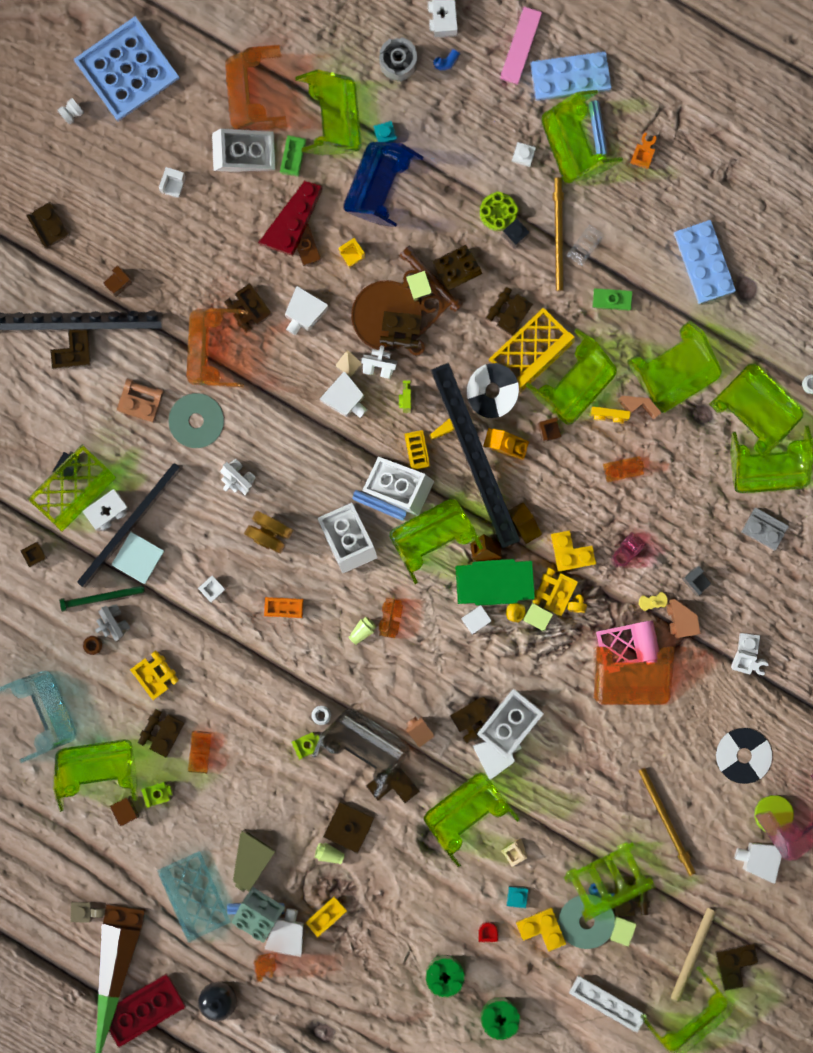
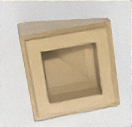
M347 350L335 366L351 378L362 363Z
M521 838L501 850L512 867L527 858Z

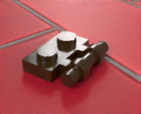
M250 283L235 293L238 301L233 303L230 298L224 301L229 314H233L238 321L237 325L243 328L246 333L252 330L248 324L251 320L256 325H259L272 315ZM242 306L248 313L245 317L238 310Z
M506 286L503 292H500L497 296L498 300L494 306L489 308L486 319L492 322L497 317L500 320L496 326L510 336H513L533 306V303L519 294L514 299H511L509 295L512 289ZM506 303L509 307L503 314L499 310Z
M384 311L382 331L389 332L388 337L381 336L380 343L387 344L390 347L397 345L404 346L406 349H410V347L418 348L419 340L411 339L412 335L420 336L422 316ZM395 333L406 334V338H395Z
M482 696L453 713L450 717L459 732L465 729L469 732V734L463 737L467 744L479 739L477 733L483 727L481 726L474 730L471 725L480 720L485 724L488 720L487 716L493 712Z
M155 708L153 714H150L147 719L149 722L145 729L139 734L141 737L137 743L145 746L147 740L152 742L149 749L167 758L185 723L170 715H167L163 721L159 719L162 711ZM155 725H158L160 729L157 735L154 736L151 732Z
M613 876L615 916H634L635 908H640L641 915H648L650 901H648L647 890H649V883H647V876H639V883H634V876ZM634 890H640V901L634 900Z

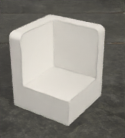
M166 167L159 186L160 192L179 198L186 178L184 172Z
M481 605L461 618L471 634H474L491 622Z

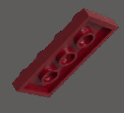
M167 973L117 1003L109 1033L118 1048L186 1008Z

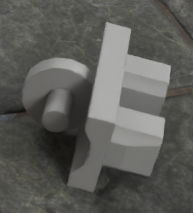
M117 604L109 607L104 606L98 611L102 618L96 620L99 625L95 630L97 633L103 632L105 637L112 635L116 642L130 629L126 620L118 624L116 623L114 617L121 614Z

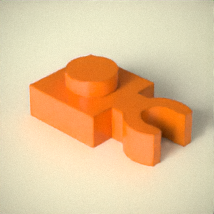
M644 133L641 138L643 145H636L630 163L648 169L655 152L650 147L655 144L656 136L653 137L652 141L648 142L646 140L647 133Z

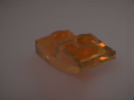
M192 731L188 772L208 773L212 732Z

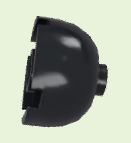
M221 981L206 985L198 998V1006L202 1015L214 1022L229 1018L237 1005L234 989L229 984Z

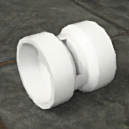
M73 98L67 102L66 107L61 106L58 109V112L69 125L74 122L73 117H80L84 114Z

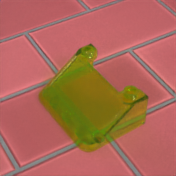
M691 320L684 324L679 331L682 341L647 364L640 356H634L627 360L631 371L642 388L662 413L671 410L719 379L722 373L704 331Z
M752 363L748 364L709 403L717 413H722L728 408L759 438L754 445V449L763 458L783 441L804 416L802 409L762 369Z

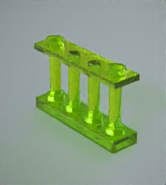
M625 842L618 846V850L578 870L573 868L566 872V876L563 877L566 884L572 881L585 906L583 908L584 911L581 912L585 922L655 887L651 877L646 878V876H643L631 853L635 849L633 842L630 844ZM624 855L637 880L636 884L631 887L629 885L626 886L613 861ZM607 864L619 887V893L613 896L606 890L596 870ZM590 873L602 897V902L596 905L591 903L579 877Z

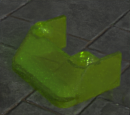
M319 69L296 76L295 81L308 83L309 94L313 99L320 101L323 136L315 138L313 145L301 148L302 152L322 156L359 151L361 149V133L355 81L351 77Z
M597 90L576 92L542 115L541 123L560 175L566 183H574L600 174L623 161L622 157L607 159L601 153L593 156L581 121L588 115L586 101L598 94Z
M577 328L574 332L582 341L575 350V357L578 362L555 388L550 385H544L538 390L530 383L526 384L536 399L567 425L573 424L614 379L617 373L616 366L597 341Z
M809 425L805 426L803 440L792 441L787 447V452L750 455L749 448L745 445H739L736 432H732L730 457L735 491L738 493H754L807 487L811 482L813 467V438Z
M449 499L395 527L389 533V537L414 584H417L418 581L413 572L422 567L424 563L422 556L453 540H456L459 544H468L474 540L480 550L483 549L473 525L455 499Z
M123 739L60 749L55 754L53 790L59 811H64V798L75 796L80 791V785L118 779V784L121 788H130L133 801L137 800V773L131 741Z
M484 773L475 774L424 815L425 824L458 868L461 864L454 856V853L463 844L459 835L489 812L494 817H501L509 811L517 822L520 819Z
M700 966L696 969L713 988L715 993L709 997L708 1007L678 1032L670 1031L661 1037L643 1014L640 1015L646 1026L669 1053H687L732 1014L731 1004Z

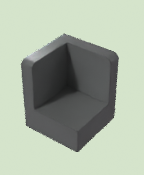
M696 566L682 578L696 596L701 595L711 585V582L705 577L704 571L700 566Z

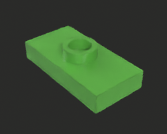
M287 135L280 169L281 174L299 177L306 139Z
M594 288L592 308L630 311L632 291Z

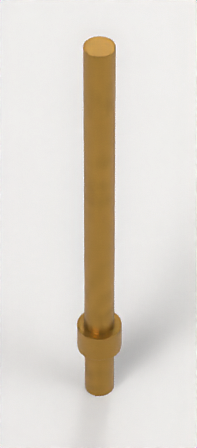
M556 177L554 178L553 201L555 202L556 291L561 292L563 291L562 201H564V193L562 192V178Z
M646 769L638 770L679 854L677 857L680 863H683L689 876L696 874L690 861L691 857L688 851H685Z

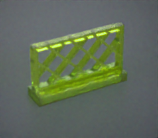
M81 444L27 499L63 532L116 479V476ZM82 451L88 455V463H77V456ZM74 466V476L63 477L64 469ZM77 466H88L87 476H77ZM91 466H100L103 469L98 475L91 476ZM78 479H87V486L84 489H77ZM53 480H60V490H50V483ZM63 480H74V489L63 490ZM60 493V503H50V494ZM63 493H74V499L70 503H63ZM39 494H47L46 504H38L34 499ZM50 507H60V513L55 518L50 515Z

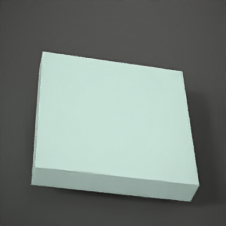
M130 532L114 559L112 566L146 584L164 550Z

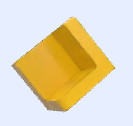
M355 238L338 248L340 255L349 268L365 258V253Z

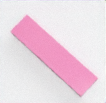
M527 7L523 8L500 79L518 85L542 12Z

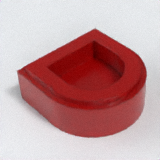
M484 922L480 925L478 930L479 942H498V929L494 923Z

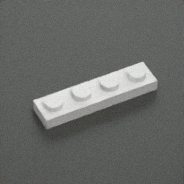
M579 975L569 991V994L636 1033L646 1018V1014Z

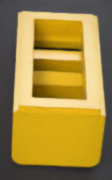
M450 418L430 434L432 440L454 431Z
M423 430L404 433L411 469L430 468ZM420 436L421 439L412 442L409 441V438ZM422 444L420 448L411 449L412 445ZM423 451V455L412 456V453ZM417 459H425V462L415 464L413 461Z

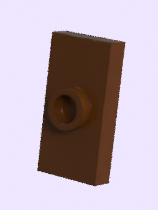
M307 224L297 247L303 267L321 261L309 224Z

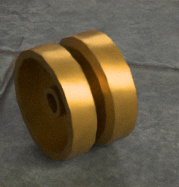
M256 510L252 520L260 525L261 528L258 529L253 525H248L244 535L253 539V542L281 554L285 544L276 538L277 535L284 539H289L294 530Z

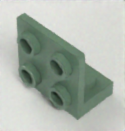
M252 887L242 901L232 923L238 929L244 930L254 939L264 943L285 907Z

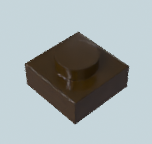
M35 542L20 550L29 568L47 559L39 542Z

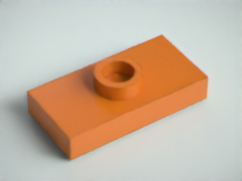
M265 597L264 616L303 618L304 599Z

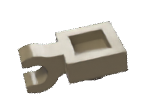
M71 902L70 922L90 923L91 917L103 918L105 914V908H92V902Z

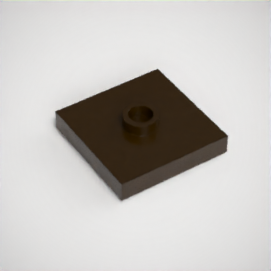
M339 802L323 837L358 854L374 818Z

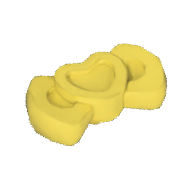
M659 592L657 596H650L649 598L642 595L639 599V606L643 611L653 609L654 607L665 608L668 598L663 592Z

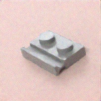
M754 508L741 532L775 551L789 526Z

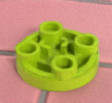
M499 191L492 193L481 203V221L487 228L493 231H503L517 218V205L513 198Z
M769 795L761 798L757 803L754 817L757 826L769 834H780L788 830L792 825L794 811L792 805L785 798L778 795Z

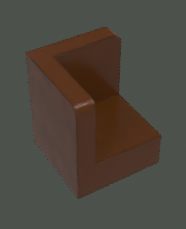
M118 265L112 269L113 274L103 282L115 298L133 283Z
M558 417L538 423L543 443L561 438Z
M485 534L470 543L472 559L476 561H492L502 558L500 543Z
M130 796L110 806L119 826H123L139 817Z

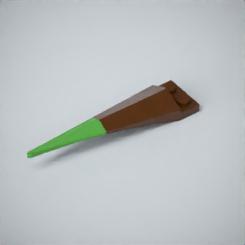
M106 904L101 938L96 1053H102L142 931L145 910Z

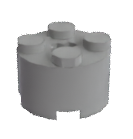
M395 38L389 39L383 44L380 49L379 63L386 77L399 82L409 78L414 73L417 66V53L415 46L409 40ZM400 57L402 58L401 61H395V58H396V59H399Z

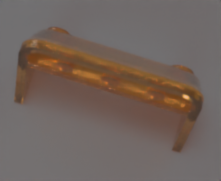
M593 647L595 701L602 705L666 704L671 698L674 647L661 648L657 653V662H613V655L609 648Z

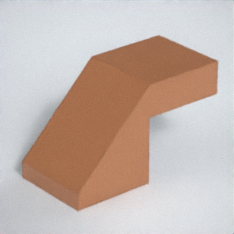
M621 396L617 400L626 411H630V414L640 406L645 409L653 420L661 414V411L650 398Z

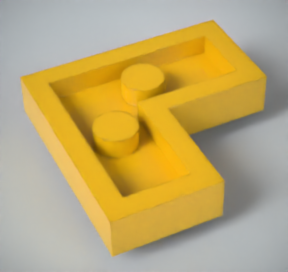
M570 530L550 534L558 572L596 564L592 546L573 549Z
M552 908L516 921L523 941L541 934L548 952L566 945Z

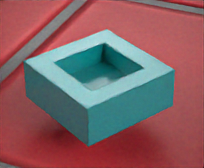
M392 121L373 126L378 145L397 141Z
M509 886L506 906L526 909L528 888Z

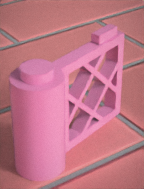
M653 620L596 632L603 666L609 672L619 671V666L646 661L647 665L658 663L657 659L661 658ZM631 629L633 637L629 643L619 638L623 630ZM620 631L617 636L612 633ZM609 633L615 637L610 647L602 642V634ZM617 639L627 645L622 654L611 649ZM632 641H634L635 647L630 645ZM628 647L636 651L637 659L628 660L623 656ZM609 651L620 656L616 663L607 665L606 656ZM621 658L626 660L624 662H619Z

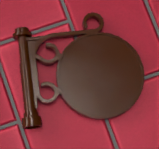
M410 245L399 255L403 261L410 263V266L414 269L404 274L403 284L390 280L374 282L365 287L357 295L353 303L351 320L354 331L363 343L373 349L380 350L381 345L385 346L384 351H393L404 347L397 345L390 347L387 344L380 343L381 336L388 337L389 332L382 331L384 311L422 316V310L425 313L432 314L436 312V308L427 310L424 304L427 300L438 299V314L420 331L421 336L448 308L451 311L457 312L463 306L462 300L460 298L456 300L438 278L419 260L414 253L415 250ZM425 271L434 295L425 297L420 305L418 300L415 301L413 299L406 277L409 274ZM395 333V338L405 339L406 334ZM412 335L411 340H417L420 336ZM418 339L419 343L422 345V349L420 352H413L411 350V347L410 349H408L410 354L413 356H420L423 354L425 350V345L423 341L420 339Z

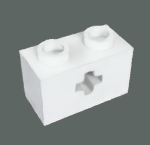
M455 0L428 1V12L432 13L433 20H429L430 32L434 31V37L457 36ZM440 13H444L445 18H441Z
M113 489L82 512L95 530L105 531L112 525L111 522L116 518L120 520L125 517L129 507L119 493ZM104 508L111 509V510L109 511V513H110L109 516L106 515V514L103 515V514L105 513Z

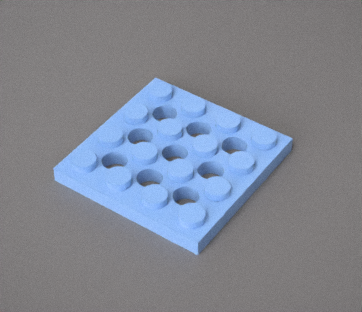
M136 16L73 59L117 122L179 79V76ZM135 39L136 45L131 48L127 47V40ZM113 50L121 51V55L118 58L111 57ZM140 54L147 55V60L143 63L137 61V57ZM99 60L105 62V66L102 69L95 67L96 62ZM124 65H130L132 67L129 73H123L121 71ZM151 69L158 71V75L154 78L148 76V71ZM110 75L116 77V81L113 84L106 83V78ZM135 80L143 82L142 86L138 89L132 87V83ZM123 90L127 92V96L125 99H118L117 93Z

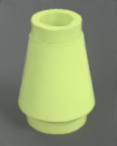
M368 617L360 619L349 639L357 645L373 634L377 626Z
M319 843L314 857L318 858V861L341 864L345 853L327 843Z

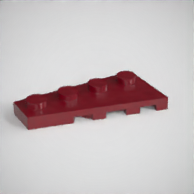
M304 180L258 242L259 245L294 256L323 190L322 186Z

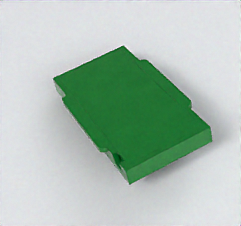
M514 559L477 561L473 562L472 565L455 566L458 604L475 603L476 606L514 604L518 600L535 599L532 561L515 562Z

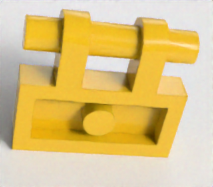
M548 568L546 574H543L541 577L542 582L538 590L536 589L534 592L535 599H533L532 603L539 606L542 599L546 600L544 609L562 616L578 581L563 574H560L556 580L552 578L555 571ZM549 583L554 585L550 596L545 594Z
M157 650L150 654L155 660L151 664L144 658L130 669L152 700H155L169 689L165 684L167 680H170L173 685L180 681L175 675V670H171L165 662L166 658L160 655ZM157 666L165 673L162 677L154 669Z

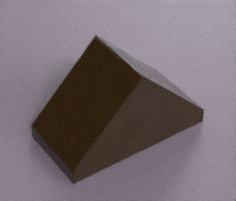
M524 502L508 510L512 522L525 544L542 536L534 516Z

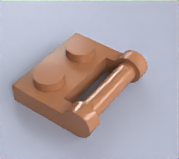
M127 378L116 411L154 423L164 390L159 388L156 390L140 385ZM130 390L155 397L154 402L129 395Z

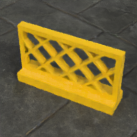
M542 308L488 360L490 363H497L495 361L496 358L500 355H507V365L504 366L509 369L521 368L520 376L517 377L519 393L521 394L575 343V337ZM543 314L549 319V326H538V319ZM527 329L535 330V339H524V332ZM537 330H548V339H537ZM551 330H560L563 335L559 339H551ZM513 342H521V352H510V345ZM524 342H535L534 352H523ZM537 342L548 343V349L545 352H537ZM510 355H521V365H510ZM523 355H534V362L531 365H523Z

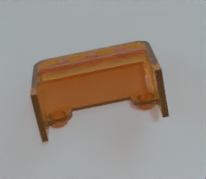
M280 45L249 47L230 56L226 60L229 116L233 129L264 130L288 127L286 116L267 117L265 107L259 103L250 104L247 67L259 65L261 59L282 57Z
M205 308L195 309L191 312L189 317L186 374L190 384L196 386L244 388V384L220 382L219 370L213 366H207L209 327L215 328L220 326L223 321V314L247 315V311L242 309Z

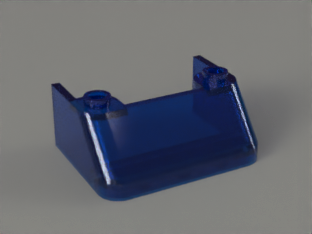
M369 143L365 148L344 201V211L377 225L396 227L397 223L389 219V209L384 207L396 173H402L409 168L411 159L423 160L424 156L402 143Z

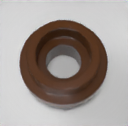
M89 636L83 642V649L89 655H96L102 650V641L97 636ZM91 642L96 643L95 649L90 648Z

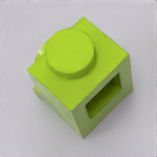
M314 732L291 742L299 760L321 750L320 745H322L319 735H315ZM306 741H309L311 743V748H305L304 743Z
M166 781L141 789L147 808L170 801V796H173L170 784L167 785ZM155 791L161 793L160 798L154 796Z

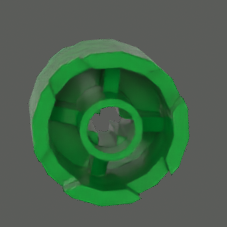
M450 955L435 957L426 968L425 978L427 986L434 995L448 998L454 996L462 989L464 984L462 965ZM443 972L450 975V977H447V980H443L439 976H442Z
M495 997L488 1000L483 1006L481 1024L485 1033L492 1039L506 1040L518 1031L520 1015L516 1005L504 997ZM497 1015H502L505 1018L503 1022L495 1020L498 1019Z

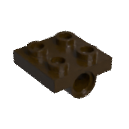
M467 245L432 261L448 291L482 275V270Z

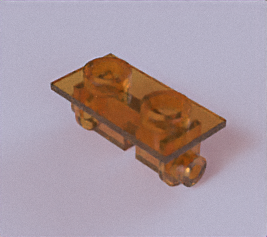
M640 456L603 464L607 482L644 475V464Z
M386 598L382 606L383 617L379 623V636L395 638L398 635L400 622L394 621V617L401 618L403 609L401 600Z

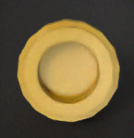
M577 594L574 596L572 602L568 603V611L585 613L587 611V604L583 603L582 595Z
M514 603L507 606L506 618L517 623L524 618V605Z

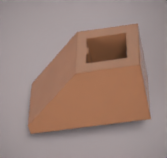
M669 600V604L666 607L668 616L672 617V623H670L671 634L675 635V638L700 634L697 615L677 600Z
M414 717L407 722L408 727L406 731L419 748L435 737L422 717L419 719Z

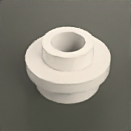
M318 706L313 710L312 719L316 724L324 725L330 721L331 712L327 707ZM319 712L325 713L324 719L318 718Z

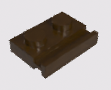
M50 202L26 215L45 249L69 236Z

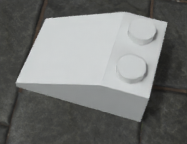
M219 129L212 133L214 171L275 170L274 132Z
M378 457L362 491L418 516L434 481L424 473Z
M352 503L317 518L342 574L377 559L374 546Z
M513 689L477 735L508 759L544 713Z

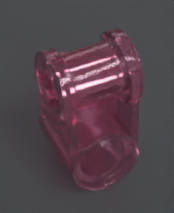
M630 532L611 556V562L617 568H622L629 564L646 545L635 538L633 532ZM617 554L625 556L623 564L617 562Z

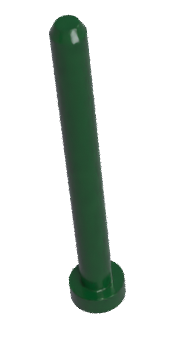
M137 586L71 600L61 598L59 602L61 611L65 612L70 607L141 594L145 592L144 586Z

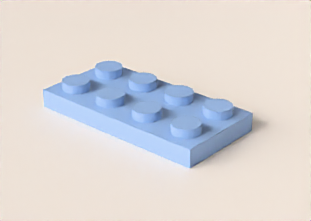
M606 52L531 62L536 101L611 90Z
M711 220L674 232L699 304L736 291Z

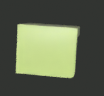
M425 271L406 277L415 301L419 297L431 294L432 291Z
M532 603L522 621L544 631L553 614Z
M616 916L615 926L610 939L629 947L637 924Z

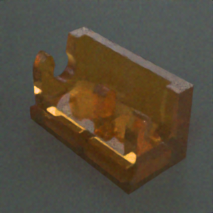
M275 952L256 955L254 967L257 983L263 982L265 972L269 971L270 978L273 977L276 970Z

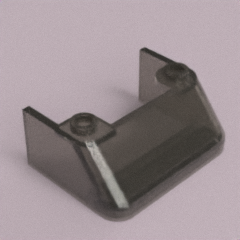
M346 709L321 734L312 756L316 758L324 749L333 754H339L345 749L376 769L373 773V778L379 784L374 794L377 798L393 780L406 759L410 747L406 742L356 710Z

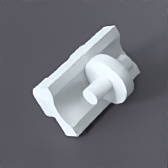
M381 345L380 350L372 349L371 355L364 354L361 363H363L364 374L373 375L374 368L377 366L382 367L381 377L390 379L393 370L396 369L397 361L386 359L390 358L391 353L384 352L385 346Z
M237 459L230 463L226 462L220 471L224 475L221 480L226 484L223 488L226 492L229 489L235 493L240 490L246 495L256 477L251 472L241 476L238 472L243 466Z

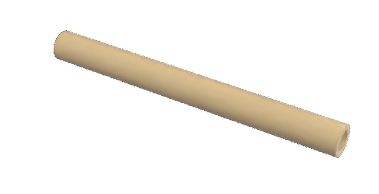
M708 907L670 997L675 1001L679 1002L716 914L715 910Z

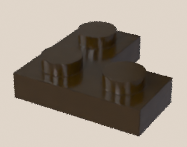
M68 329L69 348L50 350L53 370L91 366L88 329Z
M396 761L366 785L377 801L392 789L404 803L420 792Z
M751 943L715 951L724 991L744 987L740 967L758 964L754 944Z

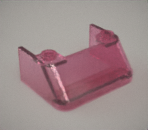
M771 811L755 815L785 860H797L813 848V822L800 830L794 823H786L781 827Z

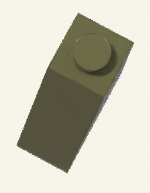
M243 830L240 834L233 882L236 883L235 887L243 892L251 890L276 851L246 830Z

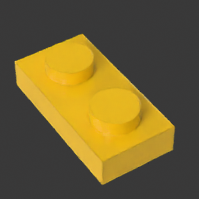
M592 406L590 416L594 417V420L605 421V418L613 419L614 423L624 424V421H628L630 418V411Z
M333 896L305 924L319 937L347 910Z

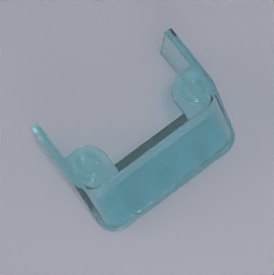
M40 671L0 687V693L11 689L13 695L17 698H26L31 695L45 729L34 740L37 752L19 759L20 763L27 762L66 745L76 738V729L55 679L50 672Z

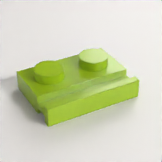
M411 380L403 381V388L406 389H403V394H399V408H403V413H411V389H408L411 387Z

